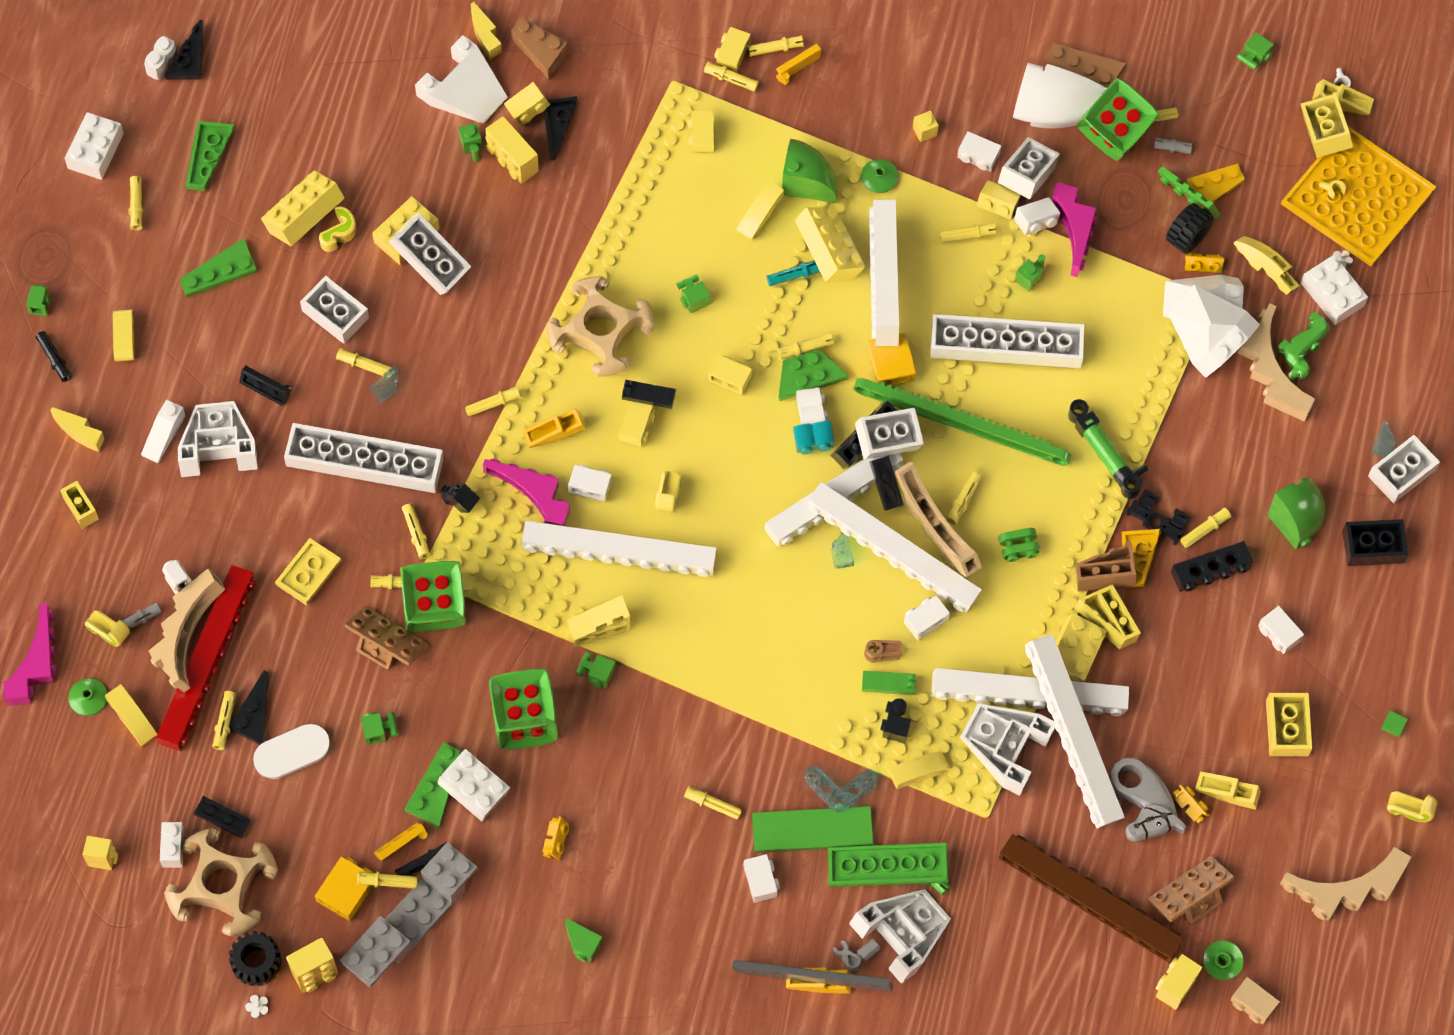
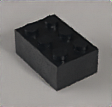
M1403 519L1345 523L1342 532L1347 566L1405 563L1408 549Z

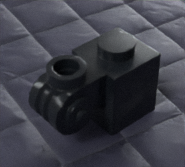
M456 483L452 486L445 484L440 489L441 497L445 504L453 505L461 513H469L480 500V497L465 483Z
M897 698L892 702L888 701L885 710L888 713L887 720H882L880 730L883 731L882 738L905 744L911 719L900 717L905 714L907 704L903 699Z

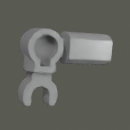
M871 939L861 947L857 954L849 951L847 943L843 940L841 941V945L844 947L842 951H838L835 947L833 948L834 954L842 957V961L851 972H857L861 968L863 961L866 962L881 950L874 939Z

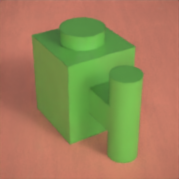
M1255 32L1245 44L1243 53L1240 52L1237 59L1253 70H1256L1258 65L1271 58L1273 43Z
M473 123L458 127L464 153L471 152L472 160L478 162L480 160L479 149H482V141L477 124Z
M1043 254L1038 256V260L1035 263L1028 259L1016 272L1015 281L1028 292L1041 280L1046 258Z
M697 274L676 283L679 290L686 287L682 290L680 300L683 307L688 308L690 313L710 305L711 296L702 281L698 282L700 280Z
M585 652L576 674L583 676L585 670L589 671L588 681L593 686L607 688L616 668L615 661L597 654L593 663L590 662L592 655Z
M370 712L361 717L367 745L386 741L385 731L390 730L391 737L399 735L394 712L387 713L388 721L384 722L381 721L380 713Z

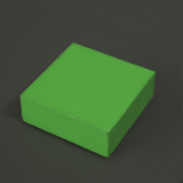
M1389 711L1381 729L1399 738L1408 719Z

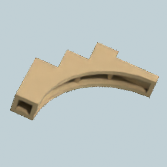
M1269 303L1267 309L1263 308L1261 311L1259 327L1239 348L1238 354L1253 360L1250 367L1252 371L1250 378L1267 385L1263 392L1265 396L1263 403L1305 422L1315 398L1296 387L1282 372L1275 359L1271 346L1270 329L1276 306Z
M909 462L897 469L895 474L904 493V502L909 514L921 522L926 537L938 545L943 560L965 577L981 569L982 566L977 553L959 537L943 517L926 490L915 465Z
M210 569L205 570L172 597L177 611L161 623L164 630L162 634L165 638L149 650L152 664L156 668L160 667L170 677V684L175 689L179 688L184 693L190 689L185 664L192 633L205 610L225 591L220 578Z
M1394 847L1387 858L1375 869L1353 880L1338 883H1318L1301 879L1286 872L1280 885L1287 892L1296 893L1301 896L1300 898L1303 901L1315 904L1311 910L1314 912V915L1319 919L1329 921L1339 902H1342L1349 910L1358 911L1368 892L1372 893V896L1377 900L1387 901L1409 863L1411 856Z

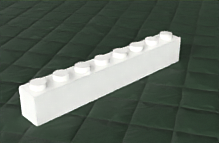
M899 454L889 455L894 474L903 465V458ZM882 457L863 459L825 485L853 502L855 497L860 494H866L876 484L869 461ZM813 492L765 523V531L777 547L788 545L798 534L800 536L808 531L809 527L814 524L818 525L824 520L822 515L819 513L814 514L807 506L808 499Z

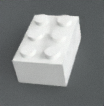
M87 112L65 156L67 168L102 180L124 135L121 123Z
M1027 137L1002 167L998 183L1031 199L1055 170L1060 153Z
M1334 255L1304 273L1301 281L1303 287L1334 325L1363 308L1368 299L1365 292Z
M327 276L300 301L302 312L343 344L369 319L368 308Z
M915 408L861 417L855 423L864 460L916 451L924 445Z
M1413 435L1374 465L1368 477L1394 504L1434 473L1440 462Z
M466 749L439 777L437 783L482 822L508 794L510 789L504 781Z

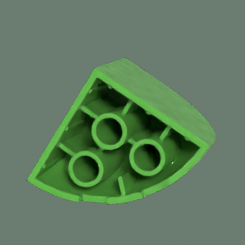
M790 138L782 179L784 195L836 203L837 182L829 162L811 145Z
M1309 478L1300 479L1298 485H1295L1293 482L1275 493L1267 514L1295 550L1301 546L1304 548L1311 543V539L1320 531L1325 518L1324 497L1316 483Z

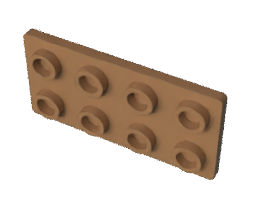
M364 606L345 624V628L360 636L356 651L387 670L392 667L395 658L408 666L411 665L429 646L421 638H418L367 606Z
M1210 856L1150 896L1148 900L1170 922L1185 914L1186 920L1193 924L1223 904L1219 890L1233 881L1234 877Z

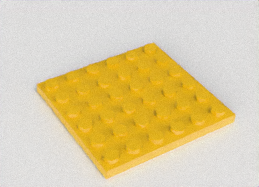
M1348 126L1353 148L1318 157L1285 196L1281 205L1372 267L1434 192L1436 186ZM1335 180L1342 181L1346 186L1345 193L1343 195L1340 188L1333 187L1334 198L1328 195V190L1319 187L1321 181L1325 183H1331Z

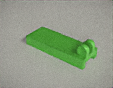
M863 671L862 692L914 695L916 674Z

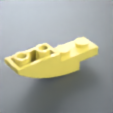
M1246 236L1234 242L1237 250L1246 257L1249 264L1257 271L1264 268L1266 274L1276 282L1278 288L1286 295L1299 286L1287 272L1292 266L1276 251L1262 242Z

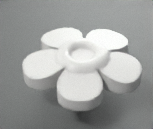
M1340 251L1333 253L1344 268H1346V265L1352 264L1353 258L1349 257L1350 253L1348 251H1342V254Z
M257 995L251 996V1003L245 1005L246 1010L251 1012V1016L258 1018L260 1013L263 1015L267 1014L268 1007L265 1006L268 1003L267 998L261 997L259 999Z

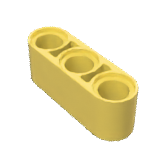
M132 309L113 311V350L115 362L135 360L134 315Z

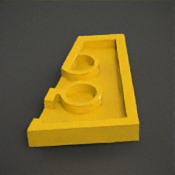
M1234 164L1188 178L1186 183L1195 191L1194 194L1198 191L1207 201L1210 200L1215 203L1220 197L1244 183L1245 178L1239 165Z
M1160 529L1122 532V546L1131 541L1136 571V585L1125 588L1145 586L1161 532Z

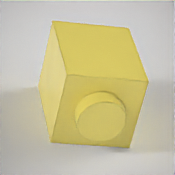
M931 111L914 117L913 129L920 142L937 136L939 125Z

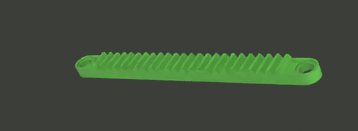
M858 378L853 387L857 393L880 402L889 401L894 407L903 410L915 408L917 415L1057 465L1067 466L1070 461L1071 454L1062 448L1050 445L1049 440L1042 442L1041 437L1036 440L1035 435L1028 437L1027 432L1022 435L1020 430L1014 432L1013 427L1006 429L1005 424L1000 427L999 422L992 424V420L986 422L984 417L978 419L976 414L973 417L970 416V412L963 414L962 409L957 412L956 407L949 409L948 404L943 407L941 402L935 404L934 399L928 401L926 396L921 399L920 394L913 396V392L907 394L906 389L899 391L897 386L893 389L891 384L885 386L883 381L879 384L864 378Z

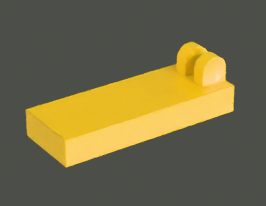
M815 44L777 68L779 74L776 75V78L784 85H787L790 76L820 58L821 48Z
M416 822L373 853L377 859L382 861L416 836L426 839L427 832L421 823Z

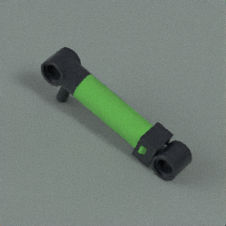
M1082 399L1074 400L1069 408V420L1076 424L1075 428L1081 437H1085L1121 488L1122 495L1128 499L1136 498L1142 486V481L1138 476L1147 472L1148 467L1144 464L1132 471L1099 425L1100 421L1093 411L1088 413V404ZM1074 410H1081L1083 413L1078 414ZM1132 484L1135 486V488L1130 489L1127 487V485Z

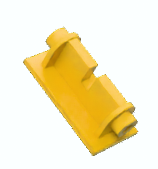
M1189 252V254H1185L1186 263L1184 270L1222 273L1224 258L1219 254H1206V256H1202V254Z
M1180 785L1179 787L1182 790L1179 791L1177 789L1172 793L1173 799L1182 809L1188 804L1190 805L1185 812L1193 822L1199 824L1204 820L1203 815L1210 816L1207 812L1209 808L1203 801L1200 800L1198 802L1195 799L1194 795L1196 794L1189 786Z
M559 816V819L552 818V821L549 822L547 836L553 838L545 839L542 850L544 857L551 858L552 855L558 861H560L561 854L564 852V842L569 832V823L561 816Z

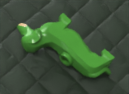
M1317 311L1309 317L1311 321L1308 324L1309 329L1294 336L1291 343L1285 339L1278 346L1280 349L1278 354L1285 355L1286 363L1293 368L1288 374L1290 381L1295 378L1305 379L1309 375L1310 367L1304 357L1310 351L1315 352L1318 350L1320 342L1330 330L1325 317H1321Z

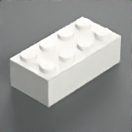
M420 213L413 215L388 241L440 295L447 293L471 268L467 261Z

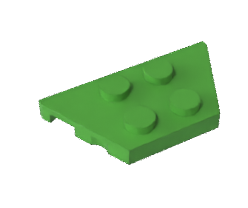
M819 349L783 360L778 399L782 401L795 397L798 390L822 388L847 380L848 375Z

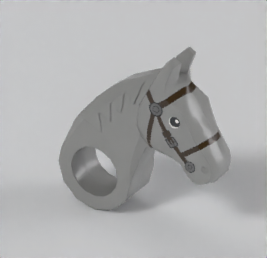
M1124 758L1115 763L1109 779L1116 797L1135 804L1142 809L1138 818L1126 826L1125 834L1127 839L1131 842H1139L1162 836L1172 830L1183 834L1187 827L1177 817L1173 799L1160 777L1151 768L1135 758ZM1124 771L1134 772L1139 777L1140 784L1134 788H1127L1119 782L1118 775Z

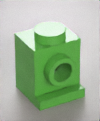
M44 285L30 287L26 304L29 314L48 316L46 308L50 304V295L47 292L48 287Z

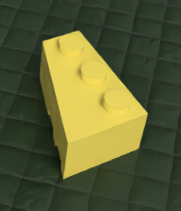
M1113 584L1080 598L1075 606V609L1088 621L1107 630L1105 637L1119 650L1136 643L1141 634Z
M622 595L581 614L573 615L567 620V626L574 646L577 647L630 630V615Z

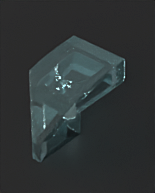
M396 365L383 374L384 377L369 386V389L379 403L385 401L396 391L398 367Z
M1384 420L1371 450L1372 454L1383 458L1392 452L1396 442L1387 422Z
M842 531L837 540L833 541L831 548L835 569L854 566L849 538Z

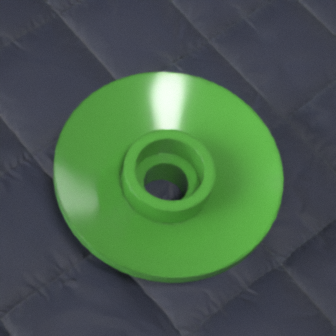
M875 159L863 167L861 180L868 190L875 193H885L896 185L898 172L889 161Z
M93 678L82 679L76 682L70 689L69 704L80 715H95L106 706L107 700L105 695L108 692L104 684L99 680ZM86 692L91 693L89 697H84V694Z
M1216 941L1205 950L1203 964L1206 971L1212 977L1219 980H1229L1240 973L1243 967V955L1235 944L1228 941ZM1223 959L1226 964L1220 965L1219 960Z

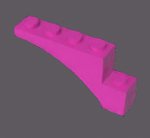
M1057 182L1052 202L1060 212L1059 217L1064 223L1071 242L1072 268L1070 276L1078 277L1079 270L1083 271L1086 262L1082 258L1087 256L1090 247L1086 243L1087 241L1091 242L1094 232L1090 228L1091 226L1095 227L1098 216L1094 215L1096 208L1078 204L1080 196L1076 195L1077 187Z
M496 459L484 460L483 473L497 477L523 493L538 509L545 520V524L566 526L570 514V504L561 499L554 500L559 487L558 479L555 476L539 474L533 469H521L515 464H503Z
M47 603L39 604L37 631L27 656L15 673L7 681H3L4 700L7 706L30 704L31 697L34 696L33 685L54 683L53 676L57 675L56 665L53 664L52 659L56 657L55 646H52L51 640L55 639L54 628H51L54 614L53 610L49 609Z

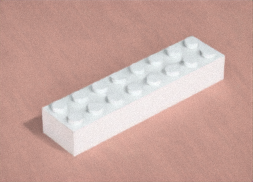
M873 200V207H869L872 339H876V346H898L899 305L896 200Z
M933 314L930 358L1081 368L1083 361L1084 324Z
M297 423L292 424L284 455L287 467L436 493L444 459L441 449Z

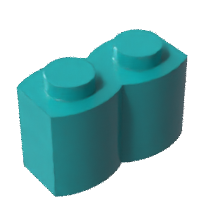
M831 421L802 424L793 427L797 453L807 455L814 450L826 452L834 447L835 442Z

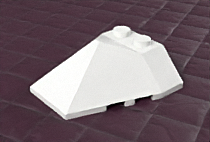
M1213 275L1168 280L1165 282L1163 316L1168 319L1170 317L1167 310L1193 284L1240 308L1243 307L1244 286L1239 278Z
M1195 284L1167 310L1192 364L1204 377L1210 375L1227 361L1260 325L1246 310Z

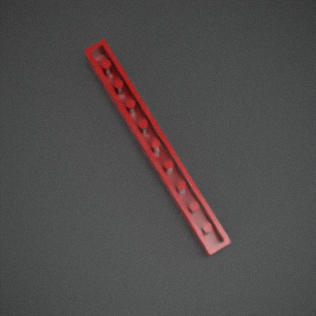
M231 565L223 583L225 591L217 597L186 667V676L190 689L184 693L177 688L156 736L158 744L181 751L182 746H186L189 739L188 732L190 728H194L196 723L195 716L203 707L205 693L208 694L211 689V679L218 673V663L220 659L225 657L227 642H231L234 635L235 624L238 625L241 619V610L248 604L249 597L247 596L256 585L253 572Z

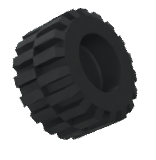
M1195 203L1188 205L1171 224L1166 240L1184 254L1189 253L1206 236L1212 225L1213 216Z
M253 931V934L249 935L246 932L244 933L245 937L239 936L237 938L238 942H233L231 945L233 949L229 951V962L233 973L242 983L246 984L248 982L249 986H254V983H257L258 986H262L263 981L266 984L269 983V978L272 977L274 979L277 976L276 971H280V964H282L281 954L277 943L273 941L270 935L267 937L264 932H261L259 935L257 931ZM262 950L267 954V958L261 966L252 968L244 964V958L249 952Z

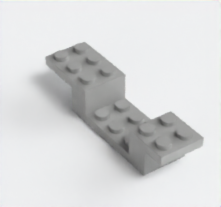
M447 842L421 870L422 879L417 883V887L407 894L386 919L380 916L343 956L340 963L371 988L394 961L400 964L460 898L466 891L465 883L476 872L478 867Z

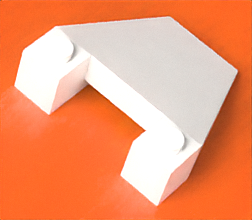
M462 35L451 47L452 59L459 64L442 82L426 73L415 85L416 96L432 107L485 124L508 97L477 45Z
M234 401L196 405L178 446V463L181 477L199 476L200 461L236 458L239 471L258 469L255 440Z
M978 703L961 735V739L1003 788L1020 796L1030 777L1031 771L1015 764L1028 738L1046 747L1054 732L1055 721L1037 713Z
M923 889L869 903L855 914L849 924L862 939L874 930H877L899 955L895 958L889 970L902 984L916 974L951 918L931 895Z

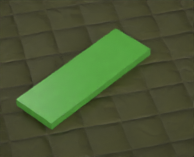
M870 806L752 813L754 853L873 845Z
M922 843L828 847L829 887L949 883L948 844Z

